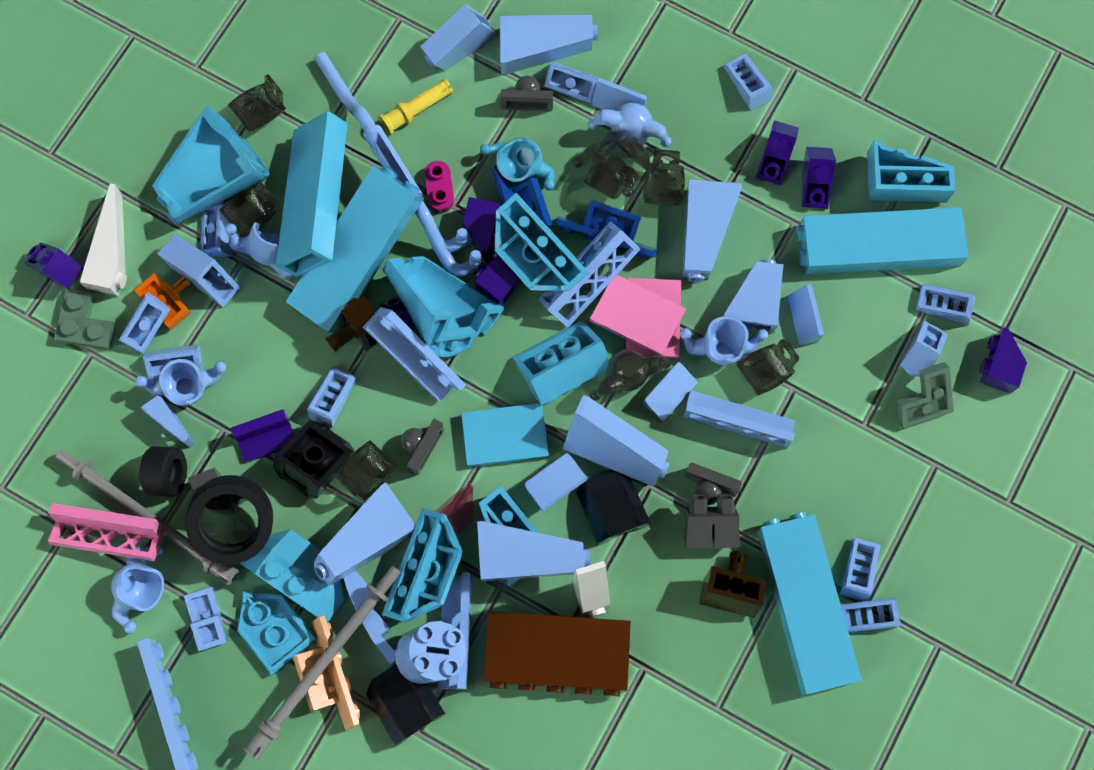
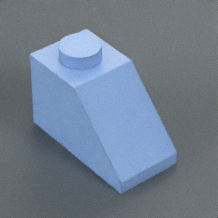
M924 320L905 352L900 366L909 375L920 377L919 370L933 366L941 355L948 334Z

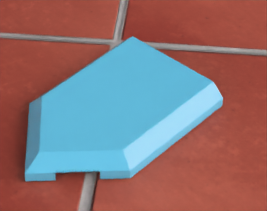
M242 591V604L237 632L269 674L273 675L293 660L294 656L300 654L314 643L317 638L283 595Z

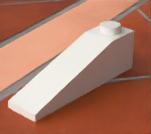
M109 184L80 283L88 291L118 297L120 290L125 287L127 280L125 274L122 193L116 185Z
M602 561L575 569L572 584L582 615L589 614V617L593 618L605 614V608L610 606L605 562Z

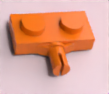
M153 273L134 289L141 299H143L146 292H149L170 308L163 321L170 330L191 314L178 295L191 285L184 276L170 286Z

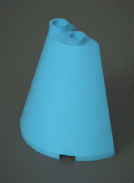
M209 105L204 108L152 185L158 194L156 199L163 207L168 209L167 216L177 225L266 180L270 175L266 165L242 136H238L231 129L232 126Z
M424 256L411 257L405 261L402 258L388 259L383 266V272L389 278L423 340L437 356H454L474 345L472 340L480 333L485 335L504 310L503 306Z

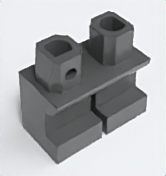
M692 494L689 507H685L686 522L683 538L686 548H712V542L714 548H740L739 514L736 510L732 494L717 495L716 507H707L706 495Z

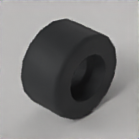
M152 446L147 449L141 459L139 468V479L143 491L148 495L168 497L176 496L181 492L187 477V461L183 451L177 447Z

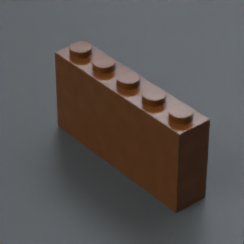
M488 611L483 681L489 683V688L506 689L507 684H517L518 690L535 691V686H547L546 692L563 693L564 688H575V694L592 695L593 689L604 690V696L620 697L621 691L626 692L628 688L631 621Z

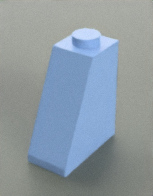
M464 4L420 47L426 53L424 56L425 60L433 68L437 66L447 70L496 38L499 34L485 16Z
M176 234L157 253L173 270L184 276L191 284L222 307L241 288L212 257Z
M769 259L756 261L724 316L740 320L747 330L759 331L764 329L768 333H774L778 326L783 264H776V261Z

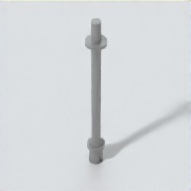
M60 449L55 457L74 470L72 473L74 480L84 477L135 515L156 519L165 530L164 535L200 560L203 566L202 570L207 573L212 572L228 586L237 579L240 572L238 569L227 564H217L202 557L193 548L187 537L90 469L92 464L90 459L85 458L80 462L64 449Z
M392 565L376 587L370 583L367 585L371 591L369 596L271 720L262 721L258 725L260 729L243 748L247 754L259 760L273 739L277 740L279 738L282 723L380 599L385 602L389 600L384 594L401 572Z

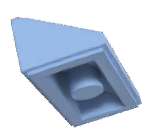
M551 62L543 87L591 104L596 84L600 77Z
M599 78L593 95L592 106L601 110L615 111L627 103H639L645 106L647 96Z
M222 201L202 211L200 250L210 257L233 256V249L230 247L229 236L225 231V227L227 224L235 225L234 206Z
M809 284L788 296L799 345L817 343L824 334L813 286Z
M146 292L120 335L119 341L144 353L170 311V308L153 294Z
M200 345L146 352L143 360L147 379H159L163 367L176 359L189 360L202 370Z
M678 362L645 398L642 405L660 421L664 422L698 382Z
M566 453L526 481L524 486L540 509L545 511L588 479L573 458Z

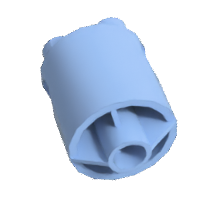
M442 621L428 622L406 632L398 641L395 650L396 665L400 673L409 681L417 684H430L446 680L458 674L466 656L463 633L451 624Z

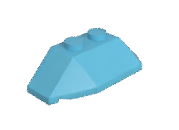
M517 193L496 210L495 252L531 291H569L589 273Z
M422 508L399 568L401 573L394 581L388 597L389 600L386 602L382 612L383 616L406 623L444 605L463 554L459 540L445 514Z
M291 529L270 534L267 543L258 554L240 563L316 617L324 615L329 623L345 602L341 580L328 586L325 580H321L314 570L313 563L321 550Z

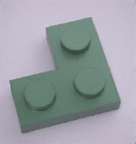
M66 289L54 340L58 343L110 350L115 324L112 321L90 318L95 295L92 292Z
M945 362L919 370L921 393L896 401L899 424L903 428L954 412L950 367Z

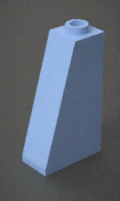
M592 15L500 16L501 74H509L592 50V41L597 40V25H592Z
M689 180L686 191L682 278H688L691 282H702L709 279L741 192L742 183Z
M582 396L574 413L563 450L653 487L658 477L664 479L670 464L665 462L669 451L588 396Z
M386 483L382 484L316 557L313 563L314 570L321 580H325L328 586L333 585L412 536L416 525Z
M485 521L477 522L480 576L482 581L574 575L575 569L591 565L590 550L584 549L583 542Z

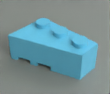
M873 140L867 151L869 201L947 203L955 192L954 166L925 156L920 158L905 153L906 150L897 148L896 150L881 145L882 142Z
M499 486L479 502L485 522L539 533L502 486ZM525 578L507 580L509 588L513 589Z

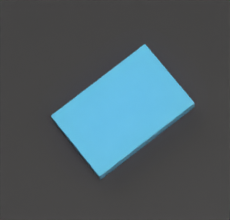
M540 403L461 412L467 467L549 458L543 405Z

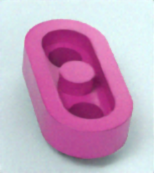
M433 161L426 166L424 171L428 203L433 211L445 213L454 205L450 168L442 161ZM435 170L442 171L438 176L433 174ZM439 194L445 195V198L442 200H438L436 197Z

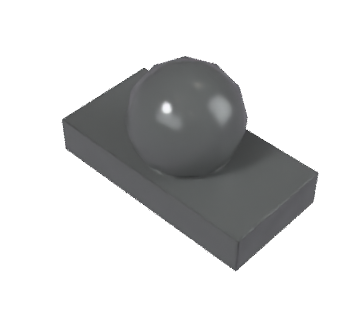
M523 76L517 81L515 89H501V109L553 110V91L540 90V84L534 77Z
M433 419L426 433L418 428H410L402 434L401 446L403 450L413 454L407 464L409 472L415 475L420 474L444 432L442 422Z
M695 463L689 464L684 477L698 482L695 487V494L706 495L707 505L717 503V495L722 494V492L736 496L742 485V482Z

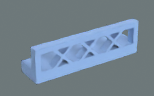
M610 221L576 258L589 273L571 290L545 291L538 300L566 327H569L639 252L640 248ZM625 241L630 248L624 255L616 256V248ZM604 263H610L609 271L605 275L597 276L598 268ZM585 283H591V291L587 295L579 296V288ZM566 303H573V310L566 318L558 312Z
M380 307L362 327L437 401H441L452 388L461 391L466 385L392 310Z
M692 390L689 393L683 415L685 419L788 448L793 442L795 435L793 429L796 420Z
M471 573L454 575L444 605H442L441 621L451 624L463 633L466 656L458 674L438 682L439 690H467Z

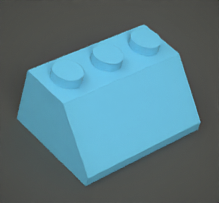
M582 320L512 357L530 391L541 405L556 400L558 396L578 388L582 383L602 375L606 370L613 367L602 340Z

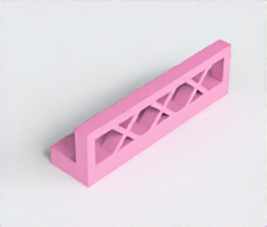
M52 503L48 512L56 521L48 542L55 546L155 561L165 533L160 523L152 518ZM64 526L74 527L75 534L66 539L59 538ZM93 530L99 531L102 536L101 538L92 543L85 541V535ZM119 534L126 536L128 541L119 547H113L109 540ZM145 538L153 539L148 552L137 550L135 544Z

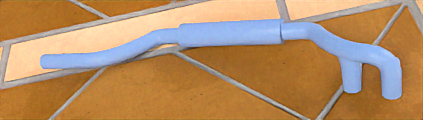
M325 52L319 53L315 57L317 64L343 105L360 123L364 130L363 136L382 167L386 166L398 174L396 179L404 184L405 181H408L419 189L381 126L376 125L367 110L355 100ZM419 189L417 194H419L422 197L423 194ZM422 201L415 214L444 269L456 277H465L486 266V262L478 250L471 251L467 262L463 264L455 262L451 253L473 242L469 232L464 228H460L457 230L454 238L449 240L442 238L430 211Z

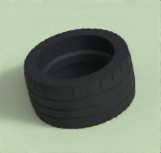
M238 475L219 476L203 484L193 495L185 516V528L193 548L207 560L217 564L221 563L222 565L239 564L258 554L267 543L273 526V509L265 491L252 480ZM236 494L249 500L255 507L258 514V526L248 540L237 544H223L212 539L203 529L201 516L205 505L216 496Z

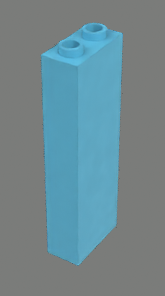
M329 111L293 131L276 267L296 277L331 261L333 258L348 123Z
M372 166L338 219L332 260L304 273L286 300L289 305L327 332H335L342 326L345 321L341 313L344 305L353 298L358 299L361 297L424 200L423 197L417 194L419 189L408 181H405L404 184L396 179L398 174L386 166H383L382 169Z
M962 207L804 216L800 225L796 227L797 241H801L802 250L799 251V264L804 266L805 275L962 266L969 258Z
M801 512L789 516V521L780 522L779 518L763 522V527L757 530L801 695L862 681L815 514L807 516L806 512Z

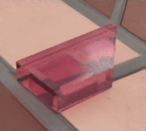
M471 484L440 512L447 516L456 536L473 521L474 487Z

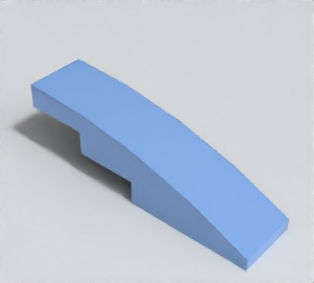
M354 571L344 577V581L357 611L371 591L368 589V584L357 571ZM381 599L374 606V608H376L382 602ZM373 608L362 623L374 644L390 665L394 666L396 664L395 650L384 639L392 629Z

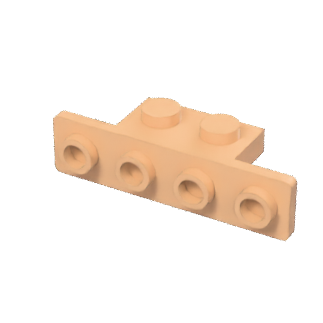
M324 615L317 617L311 622L314 635L317 638L318 649L293 657L300 681L333 641L332 626L326 621ZM338 652L305 694L310 712L337 704L344 729L348 731L359 725L360 713L357 705L352 702L349 693L351 685L349 679L343 674L341 668L342 657L340 652Z

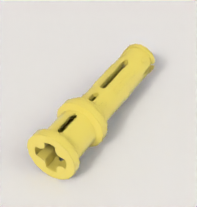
M443 79L407 103L399 102L396 104V108L387 114L381 113L378 115V119L388 135L394 134V130L403 124H410L414 120L415 115L449 94L451 95L453 89L452 87L448 88L449 82Z

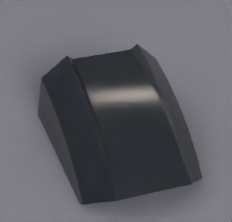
M309 420L274 456L273 468L280 479H284L305 494L307 498L317 499L348 461L354 449L349 442L325 425Z
M609 469L588 477V480L579 486L576 494L598 546L633 530H640L649 526L650 520L629 476Z
M396 664L370 681L366 695L396 746L408 740L410 736L431 722L446 715L429 685L409 681L400 673Z

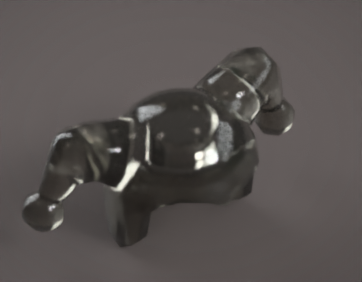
M593 143L589 145L580 156L573 159L572 164L577 168L581 167L585 160H592L593 165L584 180V183L613 200L617 199L621 193L625 197L633 195V186L638 173L633 167L627 166L622 159L616 156H609L600 144Z
M634 349L619 350L610 358L605 378L600 381L597 389L591 390L590 398L596 401L601 396L612 395L616 391L630 392L637 390L645 383L648 376L669 368L671 362L668 358L661 356H643V354Z

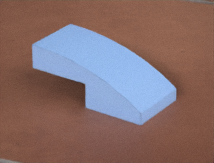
M213 586L185 594L184 599L192 621L190 626L198 651L226 643L224 625Z

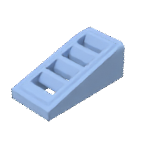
M746 53L724 64V69L750 110L772 100L771 85ZM744 66L747 67L746 69L736 73V70ZM750 74L752 75V76H750V77H748V78L742 80V79L745 78L746 76H748V75H750Z
M922 284L916 310L952 321L970 324L976 294ZM928 293L933 294L931 306L926 305ZM939 296L944 297L941 308L936 307ZM950 299L955 300L952 310L947 309ZM960 302L965 303L963 312L958 311Z
M332 366L307 408L308 418L332 428L357 377ZM333 379H336L346 384L343 387L332 381ZM332 389L336 392H339L340 394L338 396L334 393L329 392L328 390ZM325 398L331 402H334V404L331 405L329 403L324 402L323 400Z
M156 396L141 407L145 413L184 445L189 447L194 445V441L168 402L161 396Z
M853 537L840 595L863 602L868 601L872 595L880 544ZM857 550L871 553L872 556L867 557L857 554ZM855 561H857V562H861V563H864V564H868V565H869V568H868V567L861 566V565H857V564H854V563H855ZM852 573H858L867 577L866 579L852 575Z
M896 598L841 605L848 633L901 626ZM884 605H889L891 622H885ZM877 606L880 623H874L872 607ZM860 608H866L868 624L866 625L862 623ZM850 609L855 610L857 626H851Z

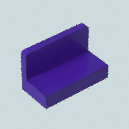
M284 409L231 427L233 437L238 442L246 463L279 452L294 436L288 415Z

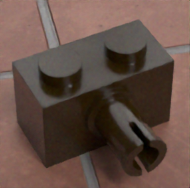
M364 295L358 299L353 298L344 305L341 313L345 319V325L328 337H325L334 352L353 338L358 340L366 351L378 343L362 328L376 313Z
M732 551L729 554L728 570L711 566L703 580L699 604L754 618L763 606L766 580L745 575L744 569L747 555L742 552L739 558V551Z

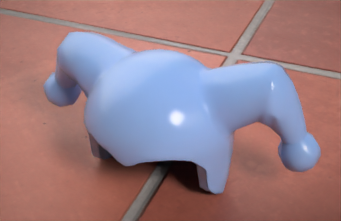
M639 103L624 104L616 111L600 110L594 119H590L588 122V127L591 130L597 129L599 125L611 127L614 140L626 149H636L643 146L649 137L660 139L663 147L671 145V138L667 136L666 128L654 121L649 110Z
M254 222L249 235L241 237L236 234L237 228L234 224H227L225 231L229 236L231 249L251 256L259 264L270 266L285 280L294 277V275L276 267L279 235L277 233L258 231L259 224Z
M727 316L714 319L702 338H692L691 330L688 328H684L680 332L688 354L707 356L712 362L724 366L736 363L743 355L756 352L761 342L768 338V332L764 329L759 330L754 338H748L749 333L746 326L740 320Z
M176 359L163 367L159 379L147 380L146 377L139 376L136 378L135 384L140 388L146 389L152 395H164L173 404L188 406L197 402L202 397L205 388L220 380L221 374L226 370V364L218 361L215 364V368L200 370L189 360Z
M161 544L157 552V555H161L163 552V546ZM138 546L136 548L138 551L148 552L150 546ZM128 557L126 565L115 573L111 583V591L114 596L112 618L124 626V631L128 634L136 630V624L128 618L129 611L131 609L149 611L159 602L164 590V578L161 572L147 566L146 560Z

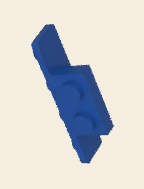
M497 165L491 167L493 180L497 186L502 205L517 193L548 228L553 226L537 178L530 177L517 186L516 182L507 180L501 175Z
M591 200L583 224L561 216L556 218L555 224L560 225V230L574 234L575 230L585 233L584 238L592 241L611 221L634 242L642 216ZM623 241L616 249L624 251L625 247L629 249L630 246ZM634 242L640 248L636 256L649 260L650 256L655 257L657 255V249Z

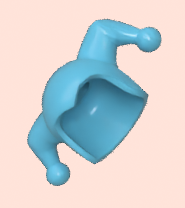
M522 137L515 138L508 143L498 142L490 146L488 144L481 145L480 153L482 155H489L491 153L497 156V168L507 180L518 182L530 177H537L544 181V188L551 191L554 189L556 172L542 161L541 150L534 141Z

